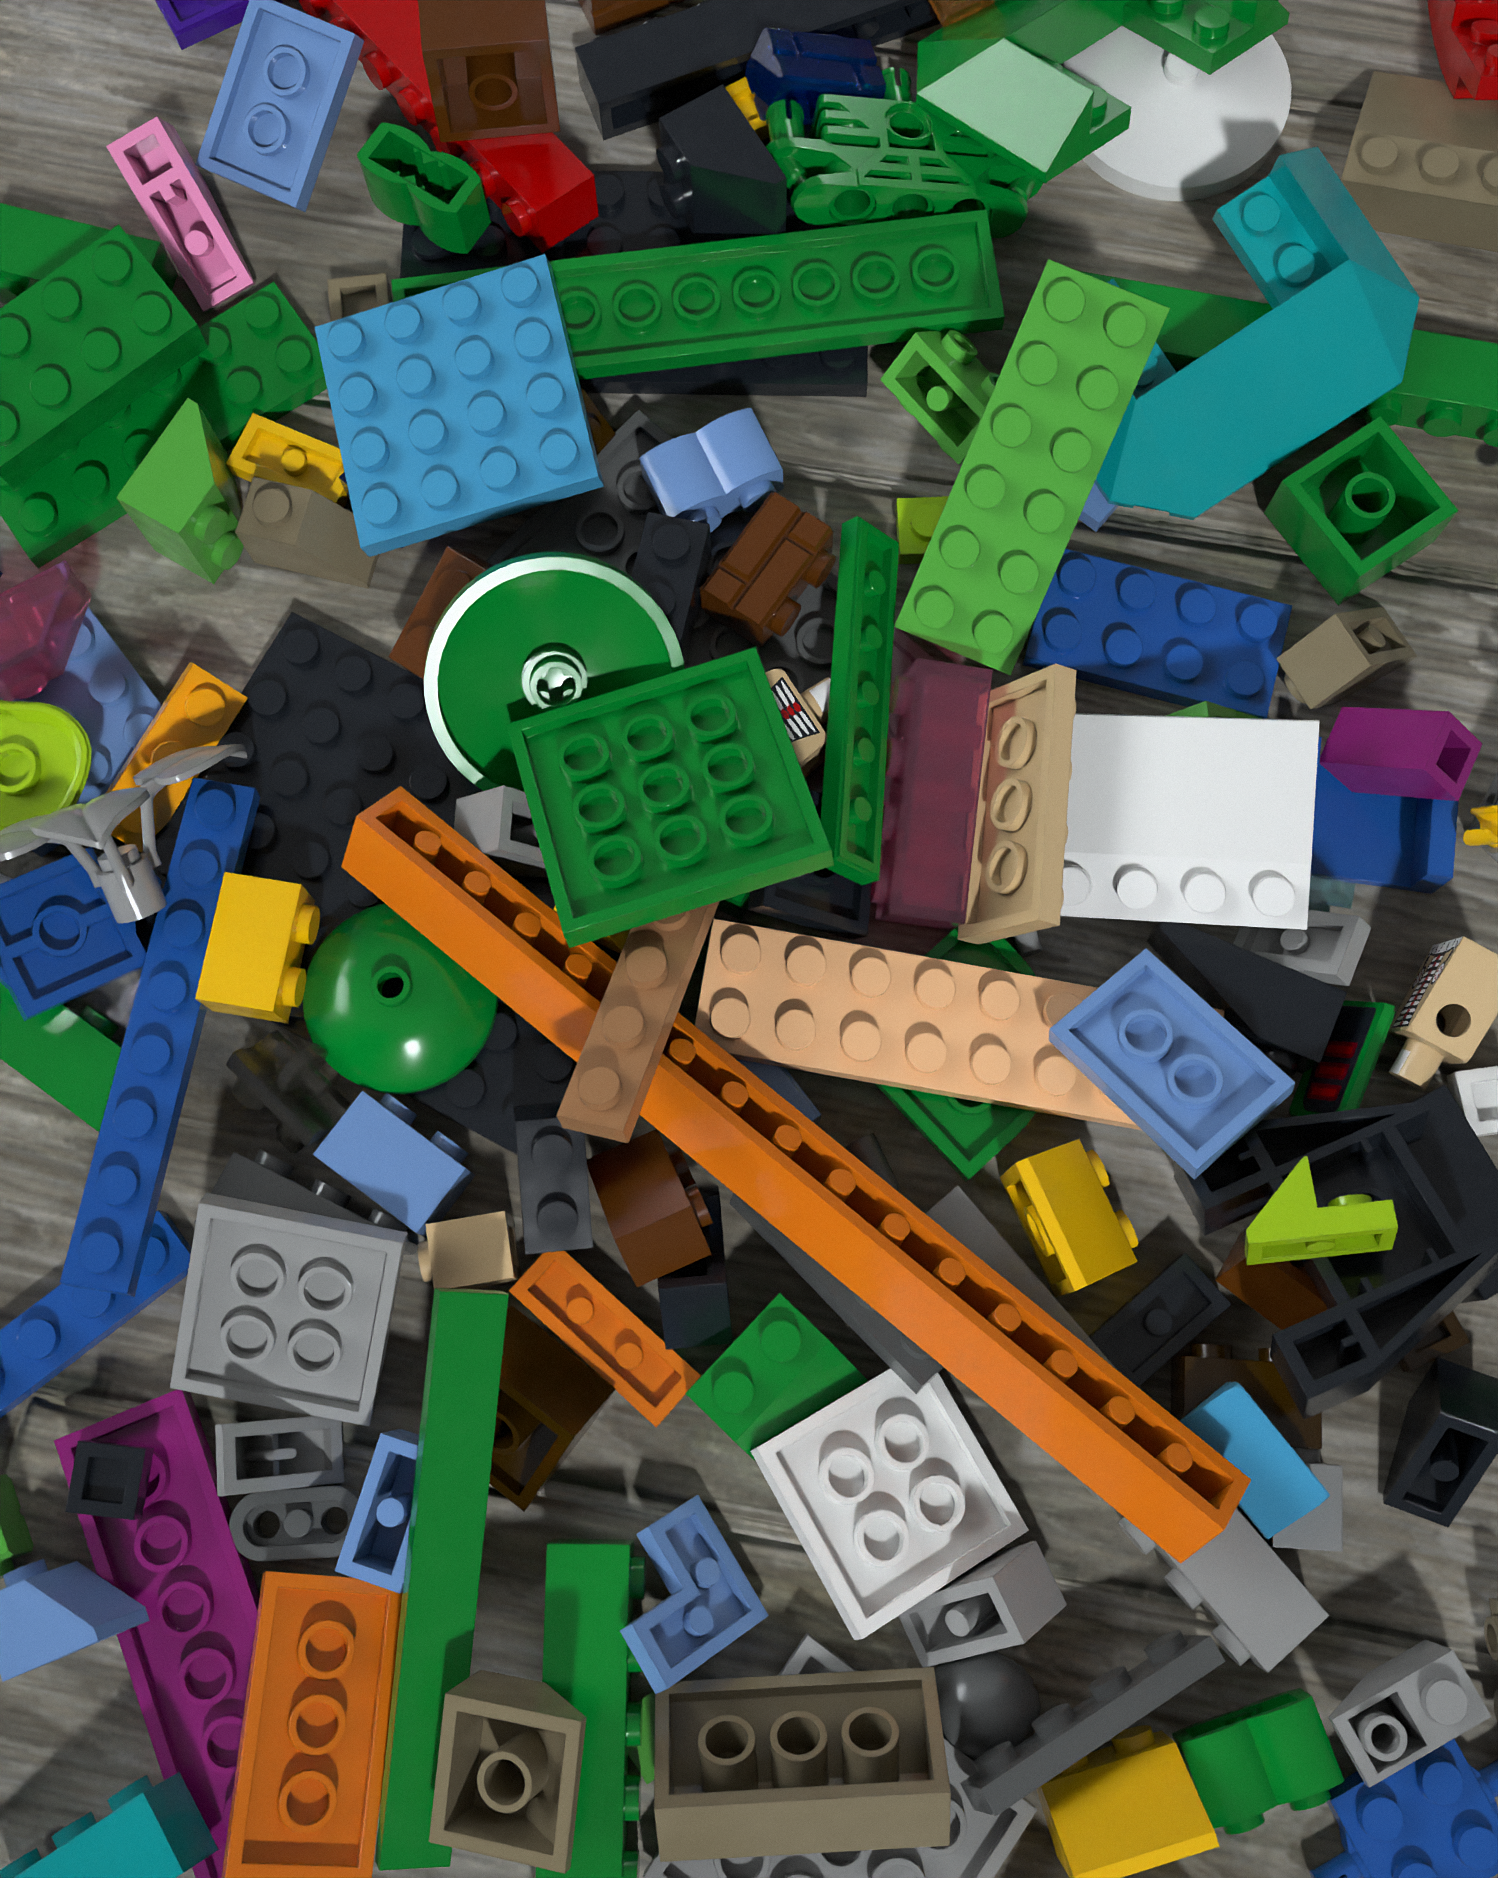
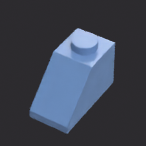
M45 1559L4 1574L3 1579L6 1588L0 1590V1675L2 1682L150 1621L145 1606L78 1561L48 1571Z

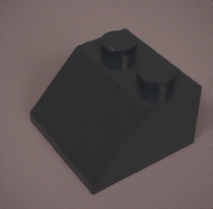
M723 84L659 118L661 147L656 149V155L664 174V184L659 186V190L668 212L674 219L682 217L695 237L713 241L786 233L787 178Z

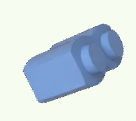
M752 408L726 414L705 425L696 433L668 440L649 450L639 458L643 478L661 515L710 524V532L720 525L721 518L728 513L741 510L747 513L757 512L771 492L778 493L784 489L783 469Z

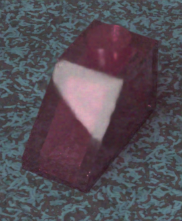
M66 560L0 593V697L4 701L34 696L46 687L47 682L64 673L92 597L86 583Z

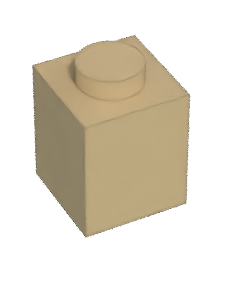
M506 1211L425 1224L427 1241L418 1243V1260L423 1281L433 1280L434 1288L479 1289L514 1283L522 1277L513 1216Z

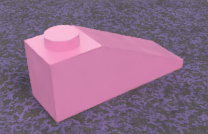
M156 116L106 146L203 312L209 311L255 284L202 174L173 125Z

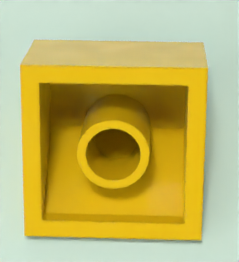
M1080 1139L1016 1162L999 1177L1055 1297L1077 1291L1138 1262L1132 1251L1133 1248L1138 1246L1135 1230L1123 1210L1113 1211L1103 1190L1104 1187L1109 1186V1178L1105 1167L1093 1149L1085 1152Z
M1149 1725L1123 1730L1111 1738L1113 1746L1089 1753L1036 1789L1057 1858L1070 1878H1122L1220 1847L1214 1828L1176 1742L1162 1730L1153 1733Z

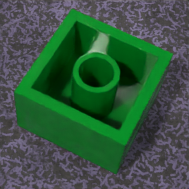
M1380 416L1282 480L1264 514L1339 606L1433 543L1459 510Z

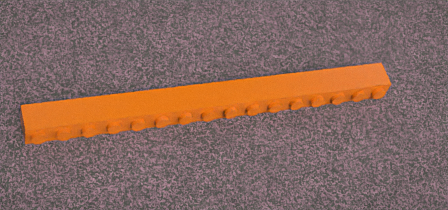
M398 787L356 815L341 867L569 1057L578 1062L617 962L592 941L569 948L562 931L559 916L554 910L403 787ZM679 1012L677 1013L639 1115L1180 1564L1225 1530L1251 1482L1248 1476Z

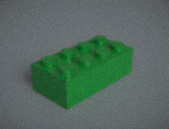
M119 224L0 308V476L13 489L208 348L196 321Z

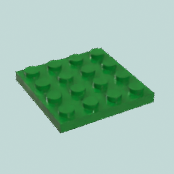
M756 647L506 724L560 924L569 948L834 865L829 842Z

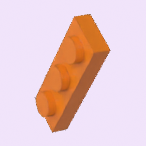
M566 1251L542 1253L509 1290L511 1294L605 1381L612 1385L621 1396L655 1427L662 1423L686 1395L685 1393L702 1376L673 1349L666 1350L665 1342Z

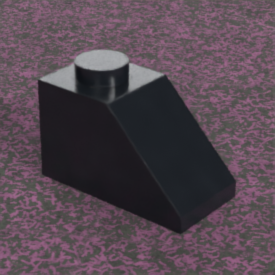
M720 1195L702 1197L713 1221L712 1224L701 1228L712 1254L658 1278V1293L666 1350L733 1343Z
M1436 1357L1408 1403L1383 1491V1504L1445 1527L1450 1526L1498 1454V1378Z

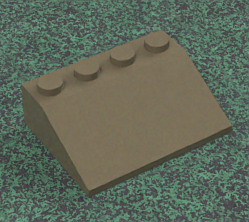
M1378 71L1373 72L1354 131L1341 182L1375 231L1498 252V100L1454 99L1446 82Z

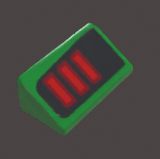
M1344 1000L1320 1064L1304 1072L1289 1108V1114L1292 1117L1359 1109L1396 1013L1394 1011L1395 1006L1385 1002Z

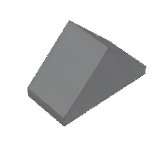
M310 1416L215 1425L217 1496L344 1482L342 1421Z

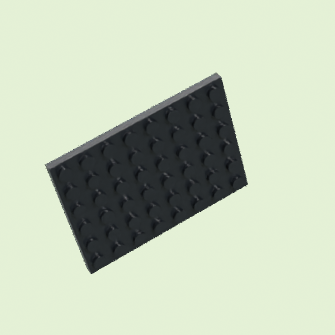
M291 612L241 694L247 697L246 702L217 744V746L242 744L246 749L247 758L228 756L200 772L197 778L254 787L258 791L260 801L241 875L302 884L315 899L314 906H318L320 909L319 929L312 945H305L300 967L305 969L307 975L308 968L318 948L337 926L358 912L385 904L341 867L356 815L401 786L454 829L456 800L483 792V790L458 771L439 745L427 714L424 679ZM189 791L169 822L155 835L156 851L162 864L153 868V870L163 883L160 886L161 889L164 888ZM512 876L552 910L554 909L555 902L548 878ZM157 912L135 921L136 934L146 953ZM592 941L607 955H609L612 959L618 962L620 953H617L599 943ZM400 978L387 980L382 988L383 997L394 998L398 996L403 990V980ZM498 998L494 1026L484 1047L476 1058L450 1080L424 1091L406 1093L404 1095L517 1155L513 1106L562 1102L577 1062ZM303 1000L299 1007L291 1008L288 1024L270 1021L314 1045L304 1019Z

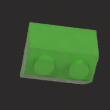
M187 398L116 498L156 552L210 583L215 584L222 572L232 568L242 554L244 546L235 533L242 509L235 476L232 475L226 465L229 456L198 403Z

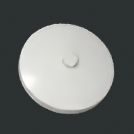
M1123 26L1070 58L1063 65L1067 70L1104 89L1110 95L1132 107L1129 129L1082 160L1099 176L1116 187L1129 193L1155 200L1192 201L1204 199L1223 193L1244 182L1266 162L1273 152L1285 126L1291 104L1292 87L1288 65L1280 46L1272 34L1211 75Z

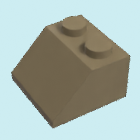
M479 1670L446 1692L429 1842L565 1874L571 1868L587 1717L544 1682L485 1670Z

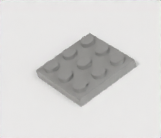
M205 1193L198 1204L170 1388L370 1426L375 1413L408 1232Z

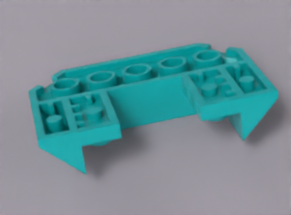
M1318 146L1279 155L1269 176L1216 210L1212 220L1272 307V310L1178 372L1175 371L1157 342H1155L1094 482L1108 504L1128 508L1139 506L1169 512V516L1194 520L1402 383L1420 297ZM1114 278L1107 282L1119 287Z

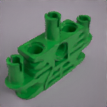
M894 67L884 69L877 75L874 80L877 98L833 94L820 95L817 100L809 138H805L803 109L796 101L791 100L790 102L791 119H788L786 115L785 99L774 102L766 111L770 143L765 147L786 176L787 188L794 191L791 196V208L799 219L808 224L841 227L987 209L991 238H1003L1021 228L1028 215L1027 201L1037 194L1043 185V182L917 105L916 102H913L911 76L904 68H899L898 72L900 86L896 85Z

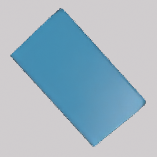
M1226 1382L1180 1420L1187 1428L1251 1479L1238 1505L1266 1539L1271 1538L1330 1497L1325 1487L1238 1382Z

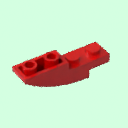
M1427 0L1438 62L1453 98L1498 100V0Z

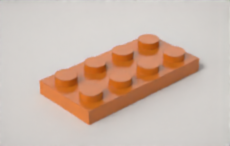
M265 1571L263 1573L222 1878H372L403 1592L399 1594L351 1577Z

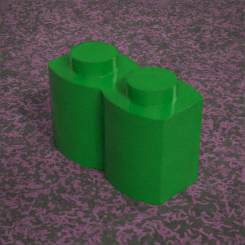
M380 123L356 154L370 197L375 206L383 214L397 222L419 226L425 236L437 246L454 253L468 254L491 223L481 179L476 171L456 156L430 151L423 139L411 130L392 123Z
M1301 1688L1269 1696L1244 1706L1237 1711L1211 1717L1172 1733L1173 1740L1176 1742L1213 1828L1223 1827L1224 1832L1229 1835L1244 1833L1259 1827L1265 1822L1263 1813L1277 1805L1289 1803L1290 1809L1294 1811L1307 1810L1322 1805L1331 1798L1329 1789L1344 1782L1312 1695Z

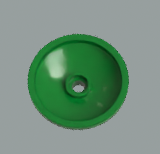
M386 904L373 906L356 913L337 926L326 937L308 968L303 996V1011L307 1030L313 1044L324 1060L349 1081L369 1090L391 1094L424 1091L450 1080L464 1070L476 1058L489 1038L498 1008V997ZM391 978L402 979L404 986L398 996L394 998L383 997L382 988L387 980Z

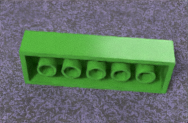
M1048 259L894 627L1011 675L1170 308Z

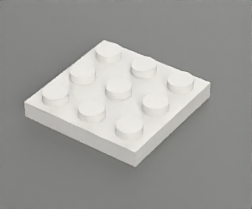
M889 1368L750 1451L854 1640L867 1637L1029 1531L939 1373L915 1394Z

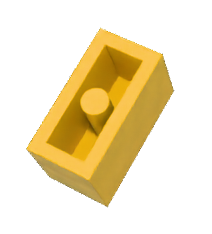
M224 872L195 999L214 1012L288 1024L291 1008L299 1007L304 996L306 971L300 967L305 945H312L314 943L320 923V909L318 906H314L315 899L302 884Z

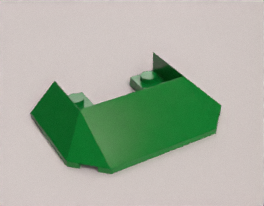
M986 0L918 42L916 104L1045 184L1129 129L1131 106L1110 95L1104 89L1067 70L1061 64L1123 26L1211 75L1287 25L1290 13L1278 0Z

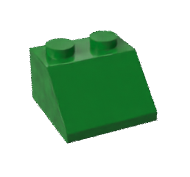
M779 1293L685 1394L755 1461L750 1452L751 1450L863 1385L868 1380L829 1339Z

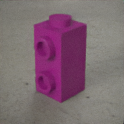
M1342 707L1326 741L1319 763L1351 792L1459 801L1482 743L1450 711Z

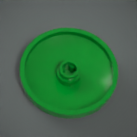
M540 552L511 558L494 565L467 583L454 596L439 618L429 641L424 668V694L432 730L446 756L459 772L483 791L507 786L525 792L506 724L685 669L678 639L669 620L653 596L640 583L615 566L596 558L568 552Z

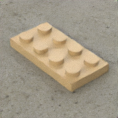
M1053 664L976 696L958 940L979 945L1060 925V914L1064 901L1062 884L1065 844L1068 838L1067 808L1069 781L1072 775L1071 748L1073 719L1076 713L1075 687L1077 670Z

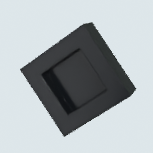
M91 1440L78 1441L65 1512L128 1520L141 1519L154 1448Z

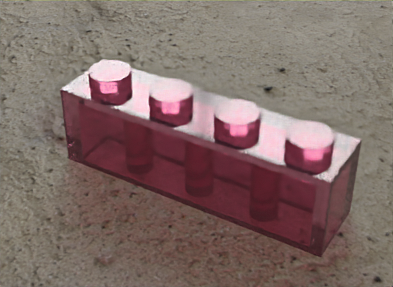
M917 658L903 672V676L897 675L895 677L890 697L891 714H898L896 739L889 738L887 741L885 776L891 777L889 802L884 801L882 840H884L880 876L879 881L872 882L870 902L877 903L875 920L946 930L965 924L993 672L991 669Z

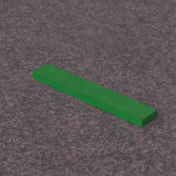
M856 516L842 523L821 824L829 842L834 865L827 867V869L860 885H866L879 881L899 542L861 517Z

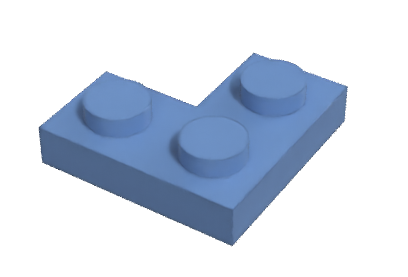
M699 1495L686 1501L636 1534L671 1596L620 1630L655 1694L673 1686L769 1616Z

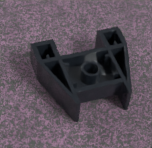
M1425 1101L1261 1120L1195 1179L1174 1161V1179L1205 1236L1260 1212L1304 1156L1308 1157L1318 1208L1328 1207V1203L1335 1198L1353 1194L1368 1195L1372 1198V1202L1393 1200L1398 1230L1392 1250L1301 1259L1328 1310L1272 1334L1270 1358L1304 1420L1369 1391L1498 1267V1234L1469 1246L1407 1146L1422 1139L1430 1111Z

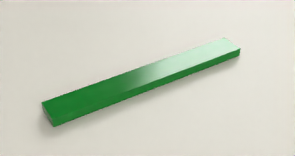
M434 1288L375 1862L379 1871L450 1867L452 1847L429 1842L445 1693L470 1677L509 1294L504 1291Z

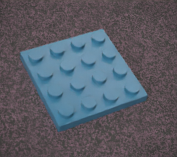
M545 254L315 327L360 548L369 557L604 487L552 266Z

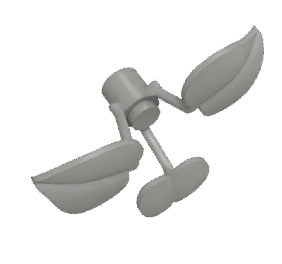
M230 744L181 750L156 761L137 773L133 779L136 785H141L140 787L112 791L98 796L86 804L71 805L51 814L32 817L12 824L0 831V862L25 854L44 843L62 844L69 849L87 871L94 888L102 887L117 923H129L148 917L167 905L153 868L162 864L156 851L153 810L155 795L166 785L186 780L228 756L247 758L246 749L242 744ZM139 806L141 808L143 853L139 854L135 844L117 848L111 836L115 827ZM82 845L104 850L105 853L97 858L100 867Z

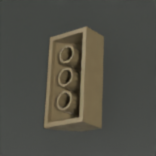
M934 1667L678 1681L670 1688L655 1694L654 1812L660 1862L950 1846L951 1791Z

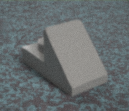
M1308 910L1307 930L1240 926L1233 944L1324 983L1349 986L1371 927L1360 916Z

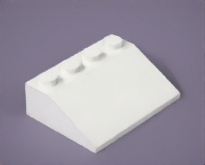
M1075 713L1071 748L1072 775L1069 781L1067 808L1068 838L1065 844L1062 884L1064 901L1060 916L1307 930L1320 720Z

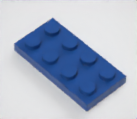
M1065 549L1033 622L1022 665L1041 670L1053 664H1059L1077 670L1076 679L1185 707L1209 701L1266 719L1279 667V662L1276 658L1282 654L1292 605Z

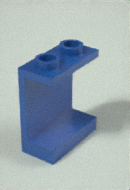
M1319 737L1310 877L1429 894L1434 893L1453 878L1459 801L1351 792L1319 763L1322 738Z

